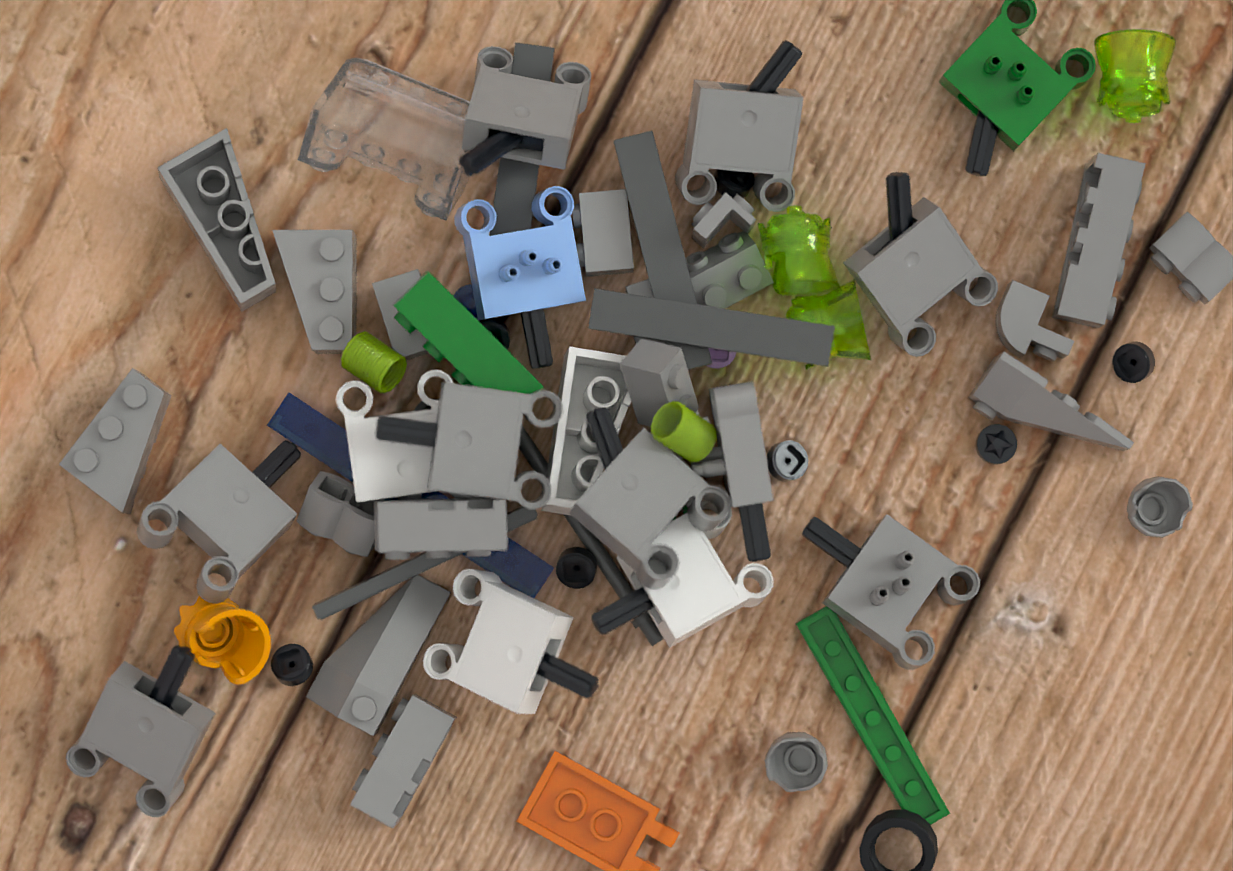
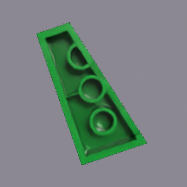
M426 271L393 304L394 308L398 311L393 318L409 334L416 329L427 340L422 347L437 362L440 363L445 358L456 369L451 375L460 385L525 394L541 390L544 387L429 271Z

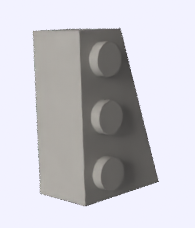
M272 230L311 349L316 354H342L347 343L356 335L357 235L353 230Z
M132 368L59 465L120 512L131 514L135 503L133 501L141 478L143 479L147 468L146 464L153 444L156 442L171 395L144 374Z
M483 497L374 501L375 550L377 552H385V559L388 560L410 559V552H426V558L451 557V551H467V556H491L492 550H507L506 500Z
M416 694L412 695L409 701L402 698L391 718L397 723L389 736L383 733L372 752V755L377 758L369 771L364 768L352 788L357 793L350 805L394 828L401 820L457 717Z

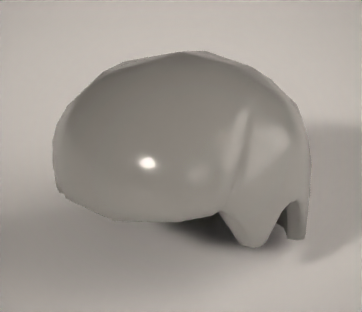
M1156 476L1143 480L1133 489L1128 500L1127 512L1131 525L1145 536L1159 538L1182 529L1183 521L1193 506L1189 491L1176 479Z
M787 732L774 740L766 755L765 767L769 781L779 784L786 792L810 790L821 783L828 768L826 750L819 740L808 733Z

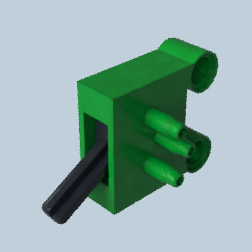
M1005 0L997 12V18L939 80V83L977 117L965 170L969 174L987 176L996 137L1001 139L1012 151H1015L1071 90L1085 85L1095 72V59L1084 48H1072L1065 52L1057 62L1054 71L1018 37L1029 29L1036 18L1037 8L1033 0ZM1014 6L1021 8L1026 14V21L1020 24L1012 22L1007 16V9ZM1069 60L1080 62L1084 68V76L1076 78L1069 75L1065 67L1066 62Z

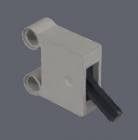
M785 40L780 44L750 85L694 79L683 164L678 168L675 175V183L689 203L702 205L711 201L715 196L717 182L709 169L758 173L755 176L753 192L761 204L770 211H784L793 203L795 189L791 180L803 96L796 89L778 88L802 56L801 50L790 41ZM695 175L705 176V181L701 188L693 191L687 189V183L691 177ZM774 182L782 183L781 192L777 196L765 197V191L770 184Z
M491 46L480 50L477 57L474 90L465 118L462 149L468 150V152L461 156L459 160V165L463 168L464 173L468 176L478 174L501 157L565 170L578 115L584 112L587 107L591 82V71L589 68L577 62L563 63L556 69L555 81L549 82L511 74L513 56L504 48Z
M893 172L885 178L889 226L844 261L843 264L888 325L890 340L909 355L919 357L929 353L936 342L934 328L920 318L924 312L952 290L972 305L985 306L996 297L998 283L991 273L980 267L939 206L924 197L915 205H911L910 176L908 173ZM978 277L976 286L969 290L971 282ZM917 327L916 334L913 336V338L907 340L909 332Z
M607 408L594 409L586 415V419L605 471L579 498L569 514L634 569L638 580L643 586L655 590L663 588L676 574L679 568V558L673 548L663 544L651 545L653 541L685 505L688 507L687 515L689 521L695 528L702 531L714 530L730 511V497L722 488L710 486L667 447L654 439L652 434L645 428L623 450L609 410ZM709 501L713 503L717 508L718 515L709 516L705 514L701 509L700 502ZM651 559L662 561L666 566V574L658 575L652 572L648 561Z

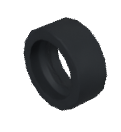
M905 809L888 810L876 816L866 827L859 847L860 863L864 871H893L887 869L879 862L875 852L877 838L890 828L909 830L918 837L922 844L923 854L921 860L915 868L909 871H932L938 853L937 836L931 825L919 814Z

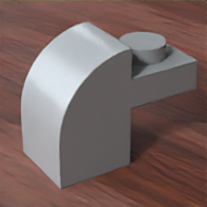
M1012 280L1006 287L996 313V330L1002 344L1019 358L1026 354L1029 345L1035 347L1033 350L1034 354L1050 361H1055L1057 357L1062 359L1067 357L1074 340L1038 326L1050 296Z

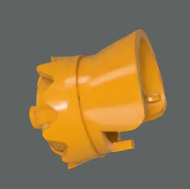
M199 595L194 605L180 606L181 622L174 628V634L179 641V646L191 648V652L195 655L194 661L209 668H221L225 677L231 683L238 685L249 682L262 670L270 654L271 636L266 623L261 617L251 611L240 609L238 604L234 603L229 597L225 601L215 604L205 601Z

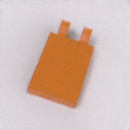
M554 751L516 821L604 871H660L661 868L637 856L638 850L647 835L672 848L680 834L675 829L655 820L661 810L659 807L558 751Z

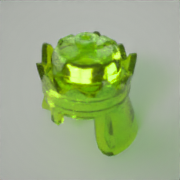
M1142 29L1113 31L1096 37L1094 47L1102 72L1096 103L1099 106H1104L1107 103L1111 114L1116 115L1118 118H1124L1127 123H1140L1141 117H1151L1159 114L1162 102L1170 104L1166 73L1173 57L1176 39L1163 32Z
M795 205L788 206L786 214L771 216L767 222V229H765L763 223H758L762 251L765 257V269H771L772 261L775 262L773 287L777 294H816L831 291L840 286L828 253L832 229L830 218H826L823 221L819 215L804 213L802 206Z
M855 279L822 296H795V299L791 300L793 306L786 312L787 319L835 326L830 359L872 360ZM806 364L805 368L808 370L817 365Z

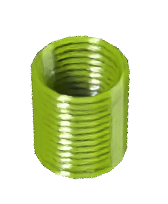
M364 331L355 335L347 343L341 356V365L370 387L384 394L394 389L401 381L406 371L407 360L372 334Z
M672 401L663 405L655 414L651 424V434L654 439L689 462H698L704 459L713 449L717 438L714 425L678 401Z

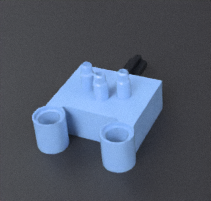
M561 186L547 188L540 191L533 198L532 213L539 222L545 224V227L489 236V232L496 223V212L489 202L479 199L463 204L454 216L456 229L463 235L478 320L521 313L529 363L533 369L549 367L553 364L544 309L586 301L571 220L574 200L572 194ZM548 195H553L560 201L561 210L557 216L550 215L544 207V201ZM470 208L480 210L484 216V224L480 230L471 228L466 220V215Z

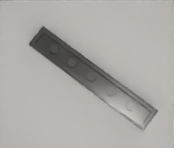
M515 43L511 74L551 82L555 48ZM503 157L500 158L494 199L496 223L490 231V236L531 229L533 218L531 206L536 195L539 165Z
M653 131L614 140V146L653 298L697 304ZM665 341L667 345L682 348L688 370L712 364L709 348Z
M594 289L588 329L829 367L835 326Z
M521 506L506 513L507 533L537 519L538 513L536 509ZM451 551V557L426 558V552H423L315 603L312 608L317 618L323 620L467 551Z

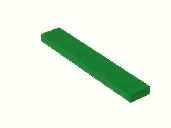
M825 606L795 623L900 808L919 814L930 825L949 815L948 808L837 614Z

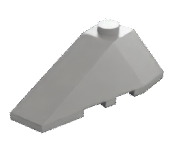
M1002 352L993 358L968 397L976 402L973 409L990 420L997 416L1002 420L1121 451L1130 449L1134 443L1098 416L1090 412H1086L1085 415L1078 412L1080 406L1069 395L1062 394L1056 390L1049 392L1045 389L1049 382L1048 380L1006 352Z
M419 575L412 577L323 663L306 697L345 722L372 736L376 735L451 592Z

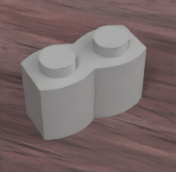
M1186 212L1149 247L1154 253L1151 257L1152 262L1163 273L1167 275L1170 272L1174 273L1182 282L1179 285L1180 290L1194 303L1200 300L1203 304H1207L1233 279L1232 254L1217 242L1209 231L1189 212Z
M320 471L309 486L297 522L312 535L333 539L336 544L348 553L368 557L375 547L374 501L385 500L376 499L356 502L355 489L349 482L334 474Z

